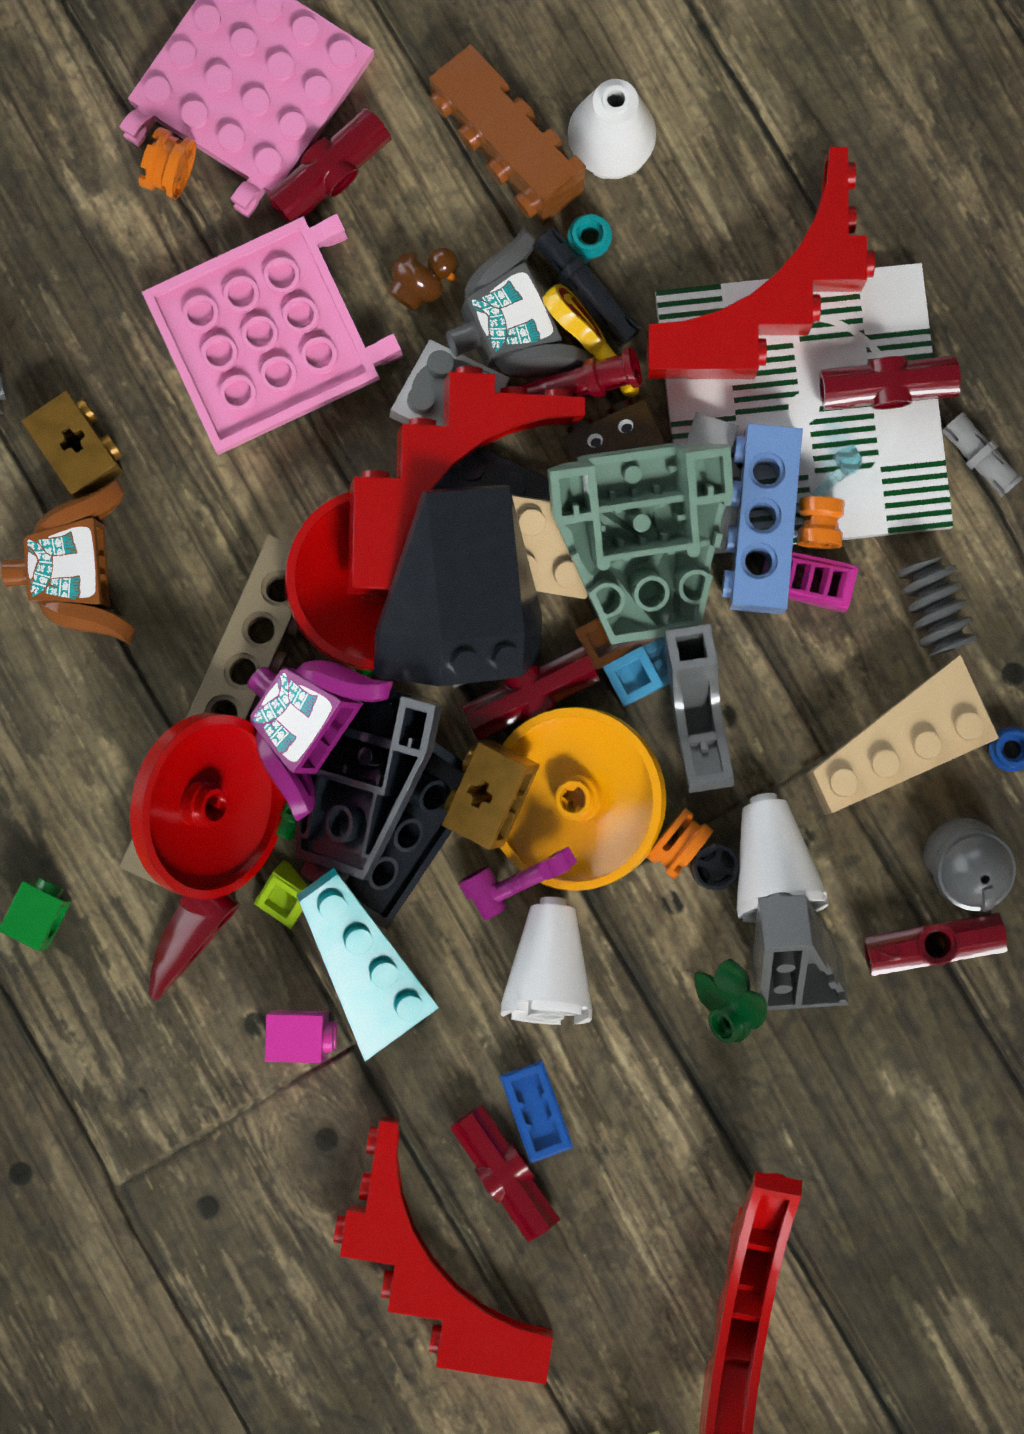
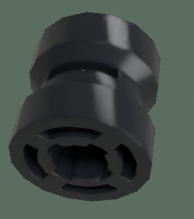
M713 844L703 847L691 860L690 871L693 879L699 886L708 890H721L729 887L735 881L739 873V863L731 849L723 845Z

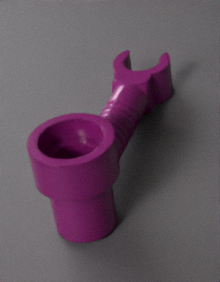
M568 846L502 881L496 879L488 865L464 877L458 882V885L465 898L472 899L483 921L507 908L503 900L534 884L567 872L571 869L570 866L576 864L577 861Z

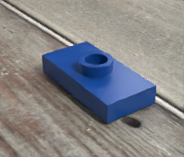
M543 1060L501 1074L500 1079L530 1163L574 1148Z

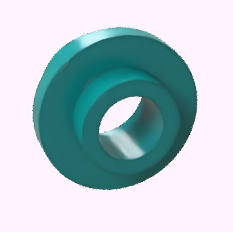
M583 214L571 223L568 229V244L579 256L584 255L587 259L598 258L610 247L612 241L610 225L599 215ZM586 231H592L596 233L598 240L593 244H587L583 242L581 236Z

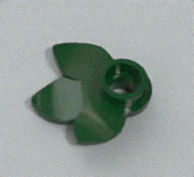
M732 959L723 961L719 965L715 977L700 971L695 973L694 979L698 998L710 1011L708 1023L711 1031L720 1041L724 1043L741 1042L750 1035L751 1029H757L763 1025L767 1016L766 1000L762 994L750 991V979L746 971L736 961Z

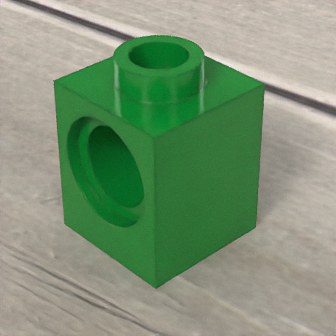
M39 877L37 883L22 881L0 925V932L37 951L48 950L72 901L61 896L64 890L62 887Z

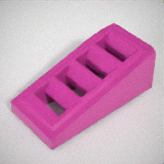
M792 552L788 599L845 613L850 605L859 566ZM766 558L761 575L767 573L769 569ZM797 565L805 567L800 589L791 588ZM815 570L823 572L818 593L810 592ZM833 574L841 576L836 597L828 596Z

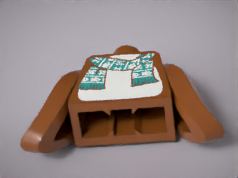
M117 478L99 490L65 502L47 512L35 525L34 534L24 537V558L3 560L1 574L6 587L27 585L28 599L39 604L43 615L54 624L71 630L115 637L131 645L135 627L124 617L106 610L111 609L105 526L100 521L116 509L125 495Z

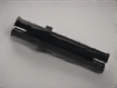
M556 227L548 230L536 241L534 247L559 274L557 277L562 285L567 284L620 348L631 341L642 330L606 286L596 277L588 266L590 261L584 255L579 256Z

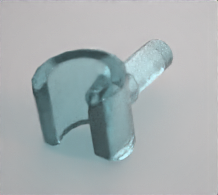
M850 444L832 456L839 469L832 472L810 493L811 496H825L838 482L856 473L861 468L862 457L855 445Z

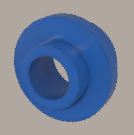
M1018 727L1000 729L996 732L999 739L990 742L988 746L991 761L997 768L1006 772H1016L1024 769V730ZM1007 741L1014 742L1018 747V753L1014 758L1007 757L1003 752L1004 744Z

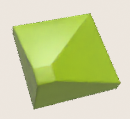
M283 860L272 872L255 900L254 905L291 929L303 911L296 895L307 888V885L293 866L286 860Z

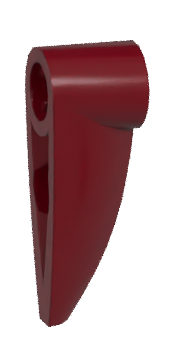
M230 894L214 899H195L186 896L181 898L180 905L170 919L155 953L148 993L155 1002L168 991L237 911L240 903Z

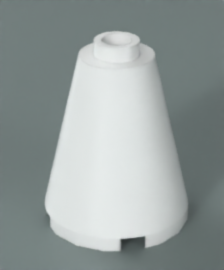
M610 79L600 84L578 105L569 122L568 144L573 156L576 155L586 165L587 170L602 179H620L636 173L647 161L655 146L656 126L652 114L635 88L627 81L621 79Z
M775 793L755 795L750 798V804L742 808L736 910L738 918H743V922L756 923L758 898L768 897L774 893L786 892L792 895H806L816 912L823 910L829 905L827 892L788 802L783 799H777V794Z
M542 897L540 898V904L530 906L502 998L501 1016L504 1017L511 1013L512 1020L549 1025H561V1020L564 1019V1016H574V1025L588 1023L592 1020V1005L576 909L567 906L566 899Z

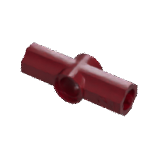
M365 107L332 138L324 137L313 144L301 158L300 166L266 195L268 201L288 223L303 216L305 217L328 196L330 198L336 197L348 188L356 179L359 173L358 169L392 140L391 134L385 128L383 122Z
M889 356L867 362V365L821 369L819 372V391L823 410L849 409L871 405L872 409L875 410L895 409L912 404V401L958 397L960 394L961 373L956 356L908 361L907 357Z
M584 647L572 650L562 657L556 658L542 667L539 665L531 667L522 677L508 678L503 682V686L461 707L479 742L519 721L524 723L541 713L553 710L559 706L558 702L599 683L600 679Z
M997 912L864 936L863 950L870 976L931 965H944L953 961L1007 952V936L1005 925L1000 913ZM937 931L945 940V948L939 956L931 957L925 950L924 941L931 932Z
M482 1104L472 1109L450 1126L451 1131L475 1164V1172L496 1203L501 1202L527 1242L540 1237L560 1221L559 1215L533 1179L535 1174L517 1147L513 1143H508L499 1126Z

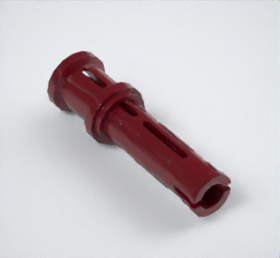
M629 347L623 349V353L599 361L596 357L589 358L583 363V367L515 385V387L528 389V394L545 395V391L551 389H565L572 391V397L590 394L592 397L600 398L606 396V391L627 385H631L633 388L642 386V373L634 349Z

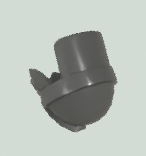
M974 818L952 819L939 826L930 835L925 844L923 853L924 864L933 874L935 884L939 889V895L945 901L963 909L987 912L992 910L1010 892L1016 877L1015 858L1007 843L987 823ZM986 875V878L981 880V877Z

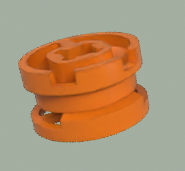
M159 127L155 130L152 137L157 139V141L153 142L152 145L147 144L140 167L144 168L146 175L140 174L139 185L150 191H154L156 188L163 191L166 190L167 197L176 200L183 192L191 174L196 156V141L189 137L182 141L174 137L172 131Z
M686 807L659 837L646 857L652 863L660 862L666 867L665 873L673 880L680 874L681 868L688 865L714 831L707 824L699 825L693 820L694 814ZM675 832H677V836L673 839V841L670 844H668V840L672 837V835Z

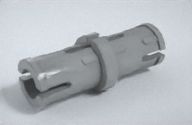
M964 412L942 430V433L953 442L968 460L965 464L971 470L975 468L988 481L1000 498L1023 479L997 451V443L994 440L989 442Z

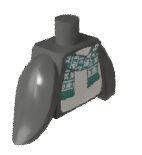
M525 225L510 243L490 257L471 275L465 287L466 300L460 311L465 324L447 331L446 339L452 353L456 357L477 349L486 367L497 366L502 373L513 377L540 378L583 367V363L587 359L593 358V355L576 346L559 344L562 338L548 309L543 303L542 296L525 262L533 250L536 236Z

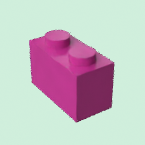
M275 1010L266 1014L265 1062L322 1063L329 1057V1052L337 1049L338 1022L330 1021V1011Z

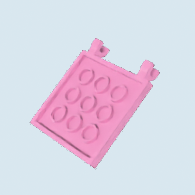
M196 0L128 97L130 105L135 107L136 110H132L119 127L125 132L124 138L137 147L141 146L155 122L163 125L183 139L186 137L194 139L198 149L247 180L236 189L230 199L235 203L233 207L236 211L250 218L265 192L270 193L300 166V160L303 155L316 143L374 58V50L297 0Z
M337 214L310 228L303 216L142 291L218 455L380 380L375 367L390 364L403 358L401 348L394 333L365 348L319 248L333 246L348 239Z

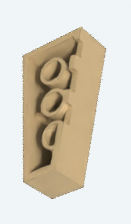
M961 655L941 667L936 673L908 693L903 699L875 719L870 725L806 775L824 814L828 815L997 740L999 737Z

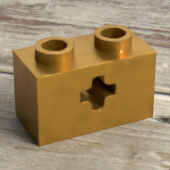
M65 391L21 420V422L69 493L76 499L100 489L124 473L116 462L123 455L108 434L102 438L99 437L91 425L98 419L82 397L75 401ZM75 436L81 440V446L84 448L78 453L72 449L73 445L70 441Z
M495 741L478 742L477 747L473 746L463 761L462 770L465 771L459 788L455 787L446 799L444 811L447 812L442 826L489 850L503 847L540 764ZM483 785H489L487 792L493 796L492 800L486 801L487 793L482 790Z

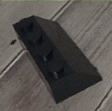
M436 742L434 743L433 753L370 880H362L337 871L373 920L385 929L389 927L452 832V830L442 826L447 812L444 811V805L450 792L455 787L459 788L465 771L462 770L463 761ZM307 861L300 873L314 883L332 869Z

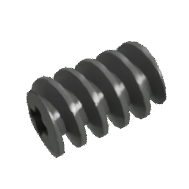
M944 557L930 559L906 567L897 573L901 579H913V582L903 589V593L906 596L919 597V599L909 605L908 609L910 613L924 614L913 626L915 630L929 631V634L919 641L920 647L935 649L927 657L962 648L978 639L977 634L963 633L962 631L963 628L973 621V618L971 616L957 615V611L967 605L968 602L967 599L952 598V594L962 587V583L947 581L946 577L957 570L956 565L942 564L941 559Z

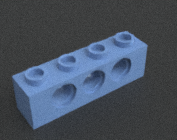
M748 423L744 436H736L734 463H741L740 481L733 480L734 492L730 507L737 508L736 526L728 525L726 537V552L733 553L732 570H724L722 582V597L729 598L728 610L783 614L787 610L803 428ZM761 464L769 465L776 473V482L769 485L759 483L753 475V468ZM754 509L766 510L772 517V527L766 530L755 528L749 520V513ZM752 553L763 555L769 564L768 572L763 575L751 573L745 565L746 556Z

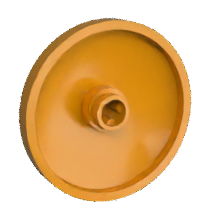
M570 707L547 711L529 719L514 730L505 740L503 746L540 764L505 845L500 847L515 867L523 871L569 846L577 863L570 866L571 869L567 872L540 883L556 889L581 891L613 883L628 875L644 861L654 847L663 826L666 811V789L662 770L654 752L633 727L618 717L604 711L584 707ZM486 788V801L492 800L493 796L487 792Z

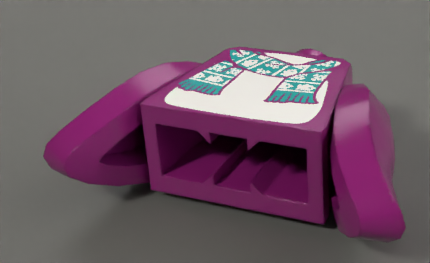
M326 660L308 661L299 668L284 667L277 676L267 667H262L251 676L248 687L261 698L250 715L251 723L257 730L255 736L256 750L264 769L287 801L296 821L301 820L313 811L315 789L311 774L318 772L363 705L361 701L378 702L388 699L393 685L392 681L375 680L345 666Z

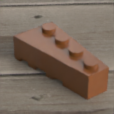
M471 44L429 77L432 93L429 99L434 108L442 117L446 118L450 115L460 127L457 133L461 140L471 151L474 152L477 148L488 160L485 166L491 176L500 185L506 182L517 194L513 197L516 205L527 218L530 219L535 216L544 225L584 193L586 165L576 155L570 160L567 159V155L561 147L562 140L551 128L543 133L537 128L539 123L533 109L522 98L516 97L511 100L507 96L510 93L507 82Z

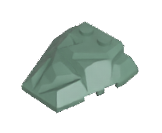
M668 443L582 455L577 457L576 462L562 463L547 469L552 517L585 586L608 641L611 644L664 637L666 630L701 625L713 575L709 572L715 548H720L723 537L720 527L726 505H731L734 492L730 446L727 444L684 446L680 443Z

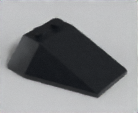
M504 484L422 491L375 629L374 675L377 678L439 687L522 677L540 659L542 612L510 486Z
M392 688L389 698L378 702L361 701L363 705L318 772L311 774L315 789V804L312 812L299 821L295 820L297 858L330 869L335 868L336 871L362 880H370L433 753L442 709L441 704L437 700Z

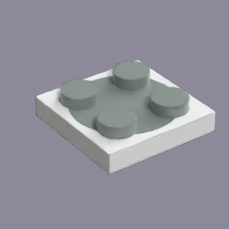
M429 340L393 404L389 417L403 424H409V419L431 418L436 420L437 426H442L443 382L449 372H456V368L460 366H476L483 369V374H495V392L499 393L501 388L508 386L510 378L464 355L456 357L451 349Z

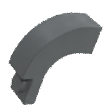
M711 624L666 630L665 651L671 705L688 792L694 793L734 786V774L722 719L718 685L719 663Z

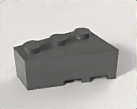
M779 892L768 897L758 898L752 970L755 992L764 996L767 1003V1011L849 1005L842 956L807 896Z

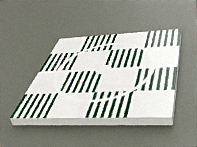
M922 263L875 268L873 278H867V282L861 292H813V294H820L821 297L820 321L813 322L808 336L759 335V338H766L767 358L766 365L759 366L755 379H664L671 443H680L685 446L696 412L738 425L736 436H744L748 423L803 428L793 545H797V530L802 527V522L804 521V518L798 513L799 499L808 496L833 497L845 501L844 515L837 520L839 529L843 532L842 540L945 530L953 527L938 399L912 401V404L886 410L872 409V405L849 409L823 410L820 400L819 372L821 369L867 365V362L889 356L907 357V361L933 358ZM769 279L657 290L655 292L658 323L686 321L719 311L750 295ZM734 440L731 449L733 480L740 481L741 463H734ZM761 464L753 468V475L759 483L769 485L776 482V473L769 465ZM726 505L720 527V532L723 533L720 548H715L714 554L726 552L728 525L736 526L737 508H731ZM754 509L749 513V520L755 528L766 530L772 527V517L766 510Z

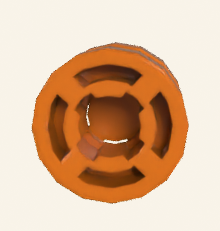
M824 496L800 498L798 513L804 518V521L802 522V527L797 530L796 544L818 549L842 547L843 532L839 529L837 520L844 515L845 501L839 498Z

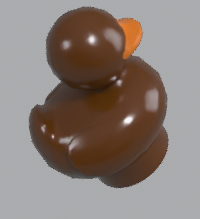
M448 248L435 249L429 255L428 268L417 261V254L415 252L402 254L394 261L391 267L393 282L387 289V292L402 305L414 312L417 311L422 303L436 301L443 291L441 280H457L455 272L458 268V259L452 250Z

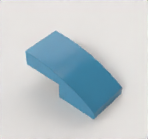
M665 636L603 666L624 707L669 685Z

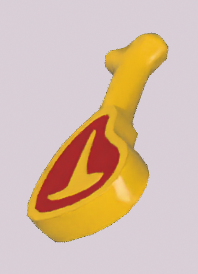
M556 284L543 295V303L550 314L564 329L576 337L584 348L593 354L598 361L617 356L606 343L600 328L589 312L567 287L562 284ZM631 385L620 387L624 396L635 397L639 393V387L633 388Z

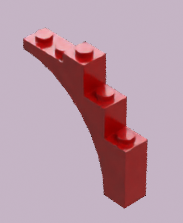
M848 147L829 148L824 161L822 192L814 220L801 245L774 276L750 295L719 311L686 321L649 324L647 332V379H755L759 366H765L767 358L766 338H759V335L808 336L813 322H819L821 316L820 294H813V292L862 291L867 278H873L875 253L874 250H867V235H849V233H855L857 213L856 206H849V190H854L856 184V163L848 162Z
M460 366L456 368V372H449L443 382L442 426H437L436 420L431 418L409 419V424H402L397 432L396 478H389L390 473L387 471L366 470L362 471V477L355 476L350 484L347 594H388L422 491L432 490L450 469L477 449L504 436L541 426H562L578 423L585 416V397H572V391L565 389L547 390L545 395L528 394V389L515 386L503 387L499 393L495 392V374H483V369L480 367Z
M382 1116L379 1120V1127L370 1126L366 1154L374 1155L371 1173L363 1172L359 1192V1200L367 1201L366 1207L350 1204L346 1216L338 1215L333 1243L341 1244L340 1257L395 1265L394 1271L385 1269L381 1298L389 1299L388 1312L443 1321L442 1325L433 1324L429 1353L438 1354L436 1368L546 1385L553 1342V1329L516 1320L485 1305L460 1286L435 1259L414 1224L403 1192L398 1157L400 1119Z
M755 1171L744 1206H739L731 1229L726 1280L718 1300L713 1352L704 1376L699 1434H753L757 1395L769 1321L785 1248L802 1195L803 1180L788 1178L780 1173Z

